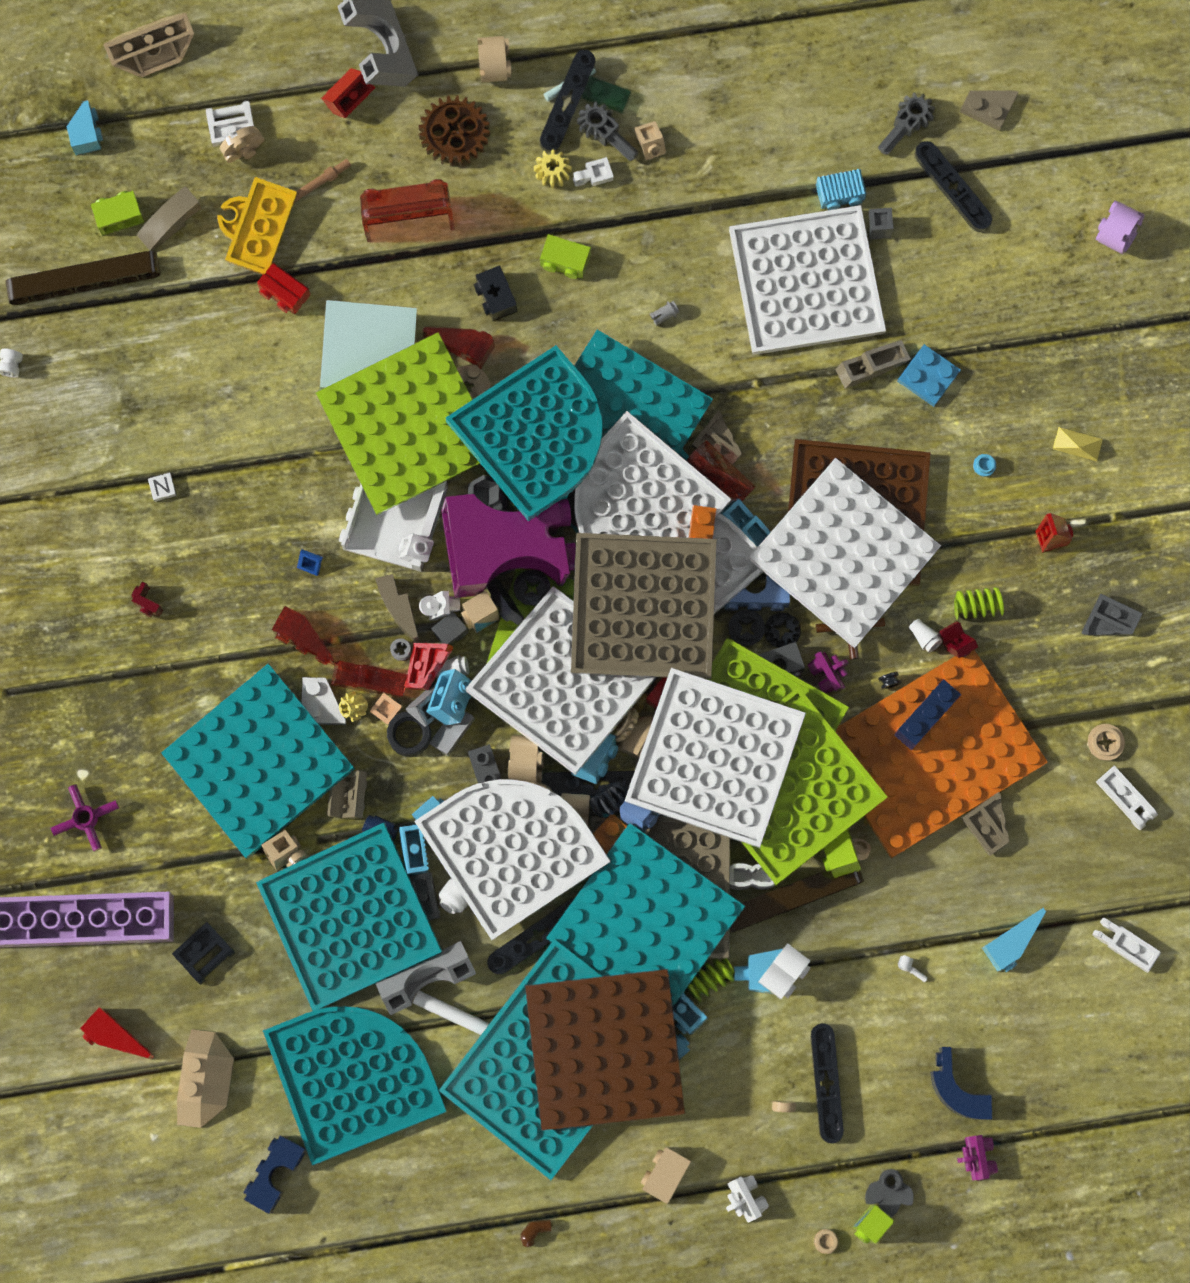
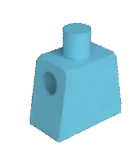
M783 949L749 955L747 957L748 966H734V981L748 980L749 991L773 994L758 983V981Z

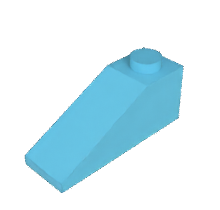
M1044 907L982 948L997 972L1002 969L1007 972L1018 965L1015 960L1022 956L1046 913Z

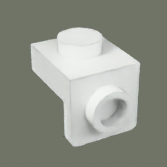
M414 533L407 536L406 539L403 538L399 546V551L401 552L400 559L405 561L417 559L427 562L434 541Z

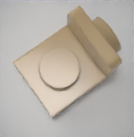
M655 121L634 128L643 149L645 160L666 154L664 139Z

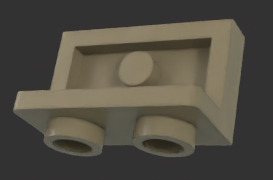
M352 771L337 785L332 787L329 793L327 813L329 817L346 820L362 818L365 808L364 796L367 787V772Z

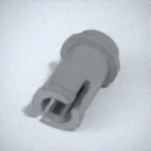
M674 301L666 302L667 305L650 313L652 320L660 316L653 321L656 326L671 317L676 318V314L680 313Z

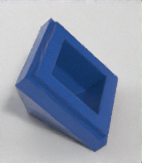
M301 549L297 568L318 576L323 557Z

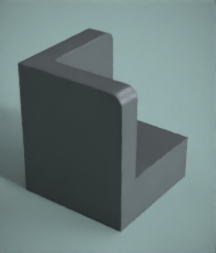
M892 208L869 209L870 240L891 238L894 229Z
M483 475L468 483V494H474L485 505L493 507L502 502V489L492 477Z
M451 612L431 628L441 644L452 646L468 634L466 626L454 612Z

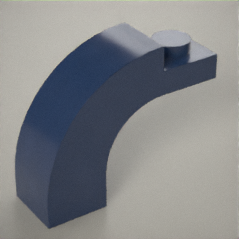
M940 1047L939 1052L935 1054L936 1067H940V1071L930 1072L934 1091L940 1101L950 1111L961 1117L972 1120H992L991 1095H972L960 1089L952 1073V1047Z

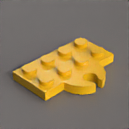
M255 177L248 197L237 196L225 201L221 205V209L225 211L233 210L236 213V217L231 221L225 220L222 215L217 217L220 230L226 237L232 240L225 261L262 275L265 274L275 258L297 196V191Z

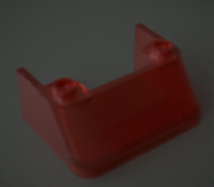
M435 179L425 184L382 190L366 189L360 195L361 218L367 242H372L370 225L448 215L450 230H455L448 183L443 182L441 179Z

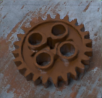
M456 95L454 101H451L450 96H447V102H443L439 98L438 106L431 103L432 111L425 109L427 117H421L422 124L418 125L421 132L419 133V139L423 140L421 142L422 148L427 147V155L433 153L434 161L440 157L441 164L449 160L450 166H453L454 161H457L459 166H462L463 159L470 163V156L477 159V151L484 152L483 145H488L486 137H490V130H487L490 128V124L486 121L487 114H482V107L476 108L475 101L468 104L467 97L461 102L458 95ZM449 114L457 115L454 119L447 118ZM469 125L475 127L471 131L465 130V127ZM436 131L444 132L441 136L434 135ZM456 142L462 144V146L459 148L452 147V145Z

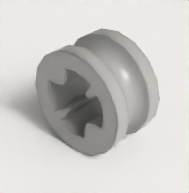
M396 639L392 642L390 651L394 659L404 661L411 655V646L405 639ZM401 644L402 647L404 645L407 647L404 649L405 654L395 653L397 645Z

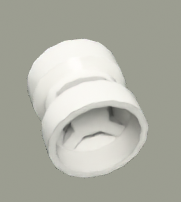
M1 349L0 375L13 378L18 377L20 371L18 364L22 362L23 354L12 349Z

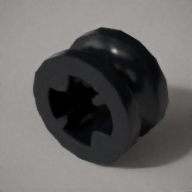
M892 672L878 678L879 682L883 683L881 686L882 690L902 683L897 678L898 672Z

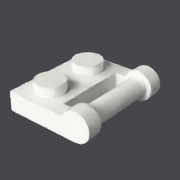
M249 101L242 102L243 104L221 109H206L213 147L220 146L228 136L233 139L238 135L236 131L239 129L254 126ZM242 113L245 114V116L215 122L216 118L227 117Z

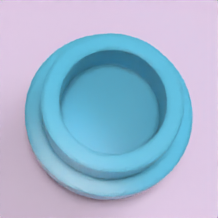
M988 454L977 456L973 463L974 471L982 477L992 475L996 469L995 459Z

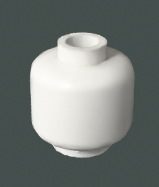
M450 879L439 893L440 906L451 914L455 912L461 913L468 906V903L454 881Z

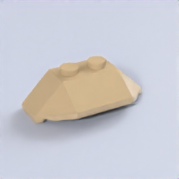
M185 12L159 19L123 33L103 45L112 66L143 77L182 62L194 32Z
M191 1030L184 1051L177 1096V1125L202 1128L227 1107L234 1058L216 1032Z

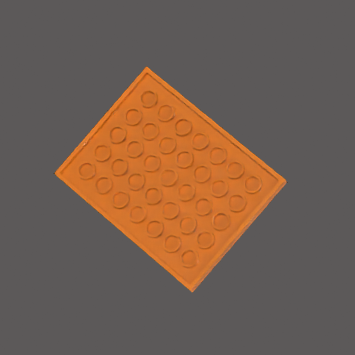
M975 650L965 657L958 658L954 656L839 725L835 731L887 795V799L864 817L891 859L982 804L996 793H1000L1048 763ZM944 679L961 696L911 751L894 734Z

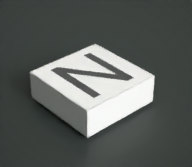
M170 473L148 479L154 502L177 496Z

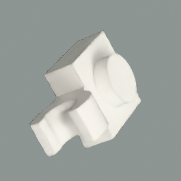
M607 157L588 162L585 166L586 170L573 173L575 187L581 186L588 181H591L592 186L613 181L614 179Z

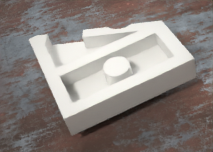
M303 677L302 704L319 725H346V720L340 713L339 705L327 679Z

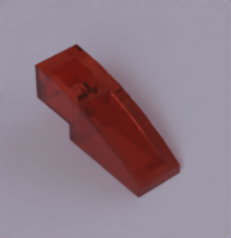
M339 660L334 664L331 685L375 694L385 693L389 696L403 697L407 674Z

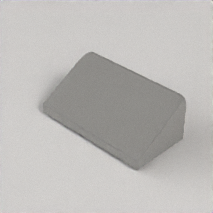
M436 683L432 684L429 690H425L406 707L408 713L424 727L428 726L435 719L426 710Z
M465 711V715L460 723L443 724L429 744L448 757L472 725L475 718Z

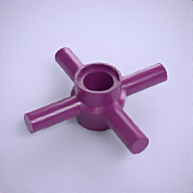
M77 784L68 787L76 807L72 814V819L51 827L52 834L56 836L76 827L86 832L93 852L99 851L102 847L94 829L98 817L119 809V805L114 800L94 809L84 804ZM86 812L90 813L89 821L82 824L80 822L81 815Z

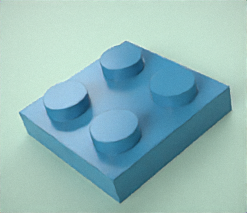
M923 345L900 375L897 382L934 407L960 373L961 369L926 345Z

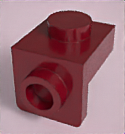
M142 581L140 586L137 585L134 588L131 601L136 607L140 608L139 612L150 618L154 615L159 618L163 609L159 604L145 598L150 587Z
M958 621L939 632L946 651L958 658L968 656L971 651L978 648L976 640L964 633L962 625Z

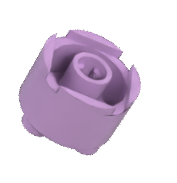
M1115 200L1110 207L1109 213L1111 214L1108 219L1103 218L1098 227L1099 233L1096 240L1123 254L1134 241L1138 228L1136 225H1142L1145 214Z

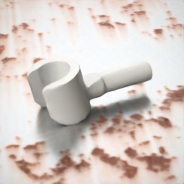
M905 955L901 956L898 962L899 969L910 972L923 982H926L928 977L916 968L911 967L914 959Z

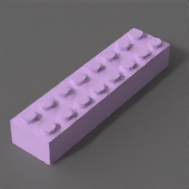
M170 892L0 897V948L174 942V895Z

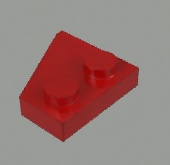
M413 643L405 688L410 690H429L452 652L453 646L437 643Z

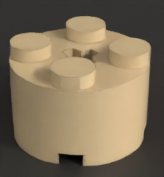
M504 36L477 38L481 83L507 81V78H511V61H506V56H509L510 52L509 38L504 39Z
M524 735L511 736L508 779L529 783H542L543 770L540 768H544L545 755L541 752L543 751Z

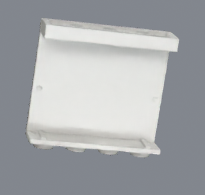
M447 482L379 515H376L362 485L360 484V487L356 486L353 494L354 506L348 509L346 515L348 524L346 529H342L339 542H342L343 550L422 572L424 562L417 559L410 561L400 559L401 552L399 551V546L403 538L406 539L407 536L413 533L432 540L447 493Z

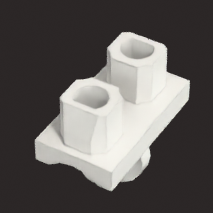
M441 591L433 596L422 598L419 608L424 615L429 616L430 621H435L449 615L453 611H459L460 598L449 596V591Z
M741 1176L728 1183L732 1193L727 1195L731 1202L726 1207L727 1211L735 1209L738 1217L744 1214L747 1222H751L761 1217V1213L769 1207L763 1196L755 1200L753 1199L750 1191L757 1188V1183L753 1176L745 1178Z

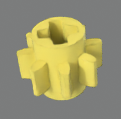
M353 691L346 693L345 697H341L339 710L342 716L345 718L350 717L351 721L361 719V716L366 715L365 711L368 709V703L362 694L356 695V692Z

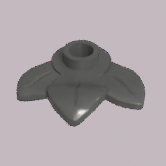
M894 1169L883 1171L879 1180L871 1183L865 1194L866 1204L879 1203L880 1209L890 1218L897 1213L901 1204L913 1205L914 1199L911 1187L903 1183L901 1174ZM888 1177L895 1179L893 1186L887 1185L886 1180Z

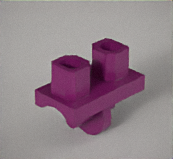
M820 651L815 654L816 658L807 666L814 676L824 671L828 677L818 683L821 691L828 694L845 689L846 687L837 671L842 678L848 675L844 669L849 664L847 659L840 661L838 656L834 655L831 657L833 665L826 652L822 653Z
M982 1135L965 1137L966 1147L962 1148L964 1157L957 1158V1162H965L966 1172L971 1171L972 1181L989 1179L990 1175L998 1173L995 1160L987 1161L985 1154L986 1151L993 1150V1139L982 1137Z

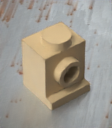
M286 830L262 844L265 856L277 872L285 865L287 858L301 847L297 838L294 835L290 837Z

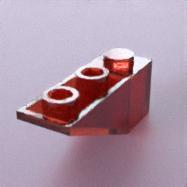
M284 606L271 629L274 635H276L275 639L286 645L288 642L296 645L295 649L305 655L308 652L315 655V660L324 665L328 663L335 665L336 662L307 618Z

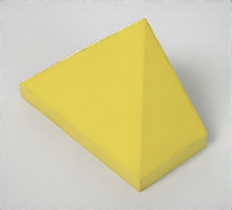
M1059 427L1053 449L1097 461L1103 439Z

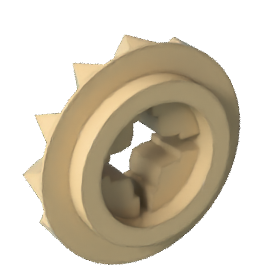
M633 707L612 731V735H615L617 742L624 741L627 736H630L631 731L638 722L639 713Z
M1101 724L1093 728L1089 733L1087 746L1091 754L1097 757L1098 760L1110 761L1117 758L1123 752L1125 739L1117 727L1111 724ZM1104 735L1107 740L1115 741L1108 746L1107 750L1104 745L1097 744L1103 740Z

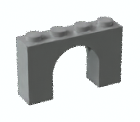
M344 0L337 6L344 26L369 29L379 37L385 47L386 54L371 53L359 64L366 84L407 86L418 76L391 0Z

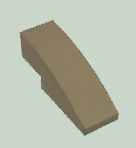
M184 186L145 223L137 233V237L149 251H153L183 228L185 221L202 209L199 201Z
M902 340L865 351L861 356L843 361L835 370L846 389L889 372L909 362L911 358Z
M393 574L375 578L381 598L395 623L415 643L419 642L408 594L398 595Z

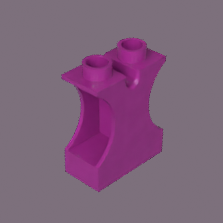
M474 494L448 496L445 498L441 511L454 598L477 596L484 592L487 585L495 577L513 569L523 568L539 571L551 578L558 586H563L570 574L569 571L575 570V543H565L564 537L554 538L550 536L556 534L559 527L571 525V511L568 499L559 500L528 521L520 511L504 512L493 509L482 503Z

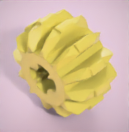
M554 149L551 150L550 155L544 151L542 153L543 158L537 157L536 159L537 165L534 166V171L537 172L536 179L542 180L543 186L550 183L552 189L555 187V183L562 187L563 180L568 181L570 178L568 173L572 172V167L569 165L570 159L568 157L564 158L562 151L558 155H555ZM551 167H555V171H550Z

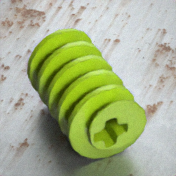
M997 587L993 588L992 594L988 588L984 589L983 594L980 589H976L974 595L971 590H966L965 595H963L962 591L956 592L954 611L957 620L960 613L963 614L965 619H968L969 612L972 613L974 619L977 618L979 611H981L983 618L986 617L987 611L991 612L992 617H995L996 610L1000 611L1001 616L1004 615L1003 597Z
M713 959V967L709 963H705V972L700 969L697 977L695 976L689 984L688 990L699 1002L702 1001L701 993H704L707 997L710 996L709 988H712L715 992L718 991L717 983L726 987V978L734 982L733 974L735 972L728 959H721L722 962L718 959Z

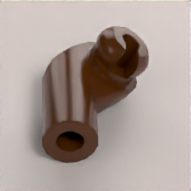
M551 1220L529 1222L520 1235L522 1245L524 1247H532L535 1244L534 1239L539 1233L552 1232Z

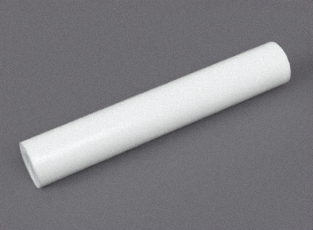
M421 991L417 992L413 1004L480 1035L490 1024Z

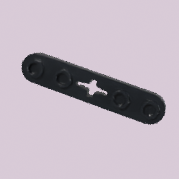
M580 50L574 56L539 139L540 147L545 152L551 153L552 149L557 151L563 141L595 66V56L589 50ZM572 91L571 102L573 104H569L566 110L563 111L564 101L561 99H566L569 92Z
M929 141L919 143L915 150V158L920 166L974 231H987L992 223V215L935 144ZM949 182H951L953 185L956 183L958 184L957 191L955 189H949Z
M607 771L604 777H600L599 782H608V784L599 785L597 790H594L592 785H584V782L589 783V781L573 776L571 772L544 773L542 783L559 796H562V793L594 796L600 789L615 781H620L628 791L635 771Z
M575 897L494 951L487 960L489 970L496 975L505 974L549 944L551 941L546 939ZM546 928L549 929L542 936V942L535 940L530 944L527 943V941L534 937L533 931L541 932Z
M820 1023L813 1027L810 1033L818 1126L821 1139L826 1143L833 1144L839 1142L844 1133L835 1034L831 1026ZM825 1070L827 1071L828 1079L834 1083L829 1087V1096H826L825 1086L820 1085V1082L824 1081Z

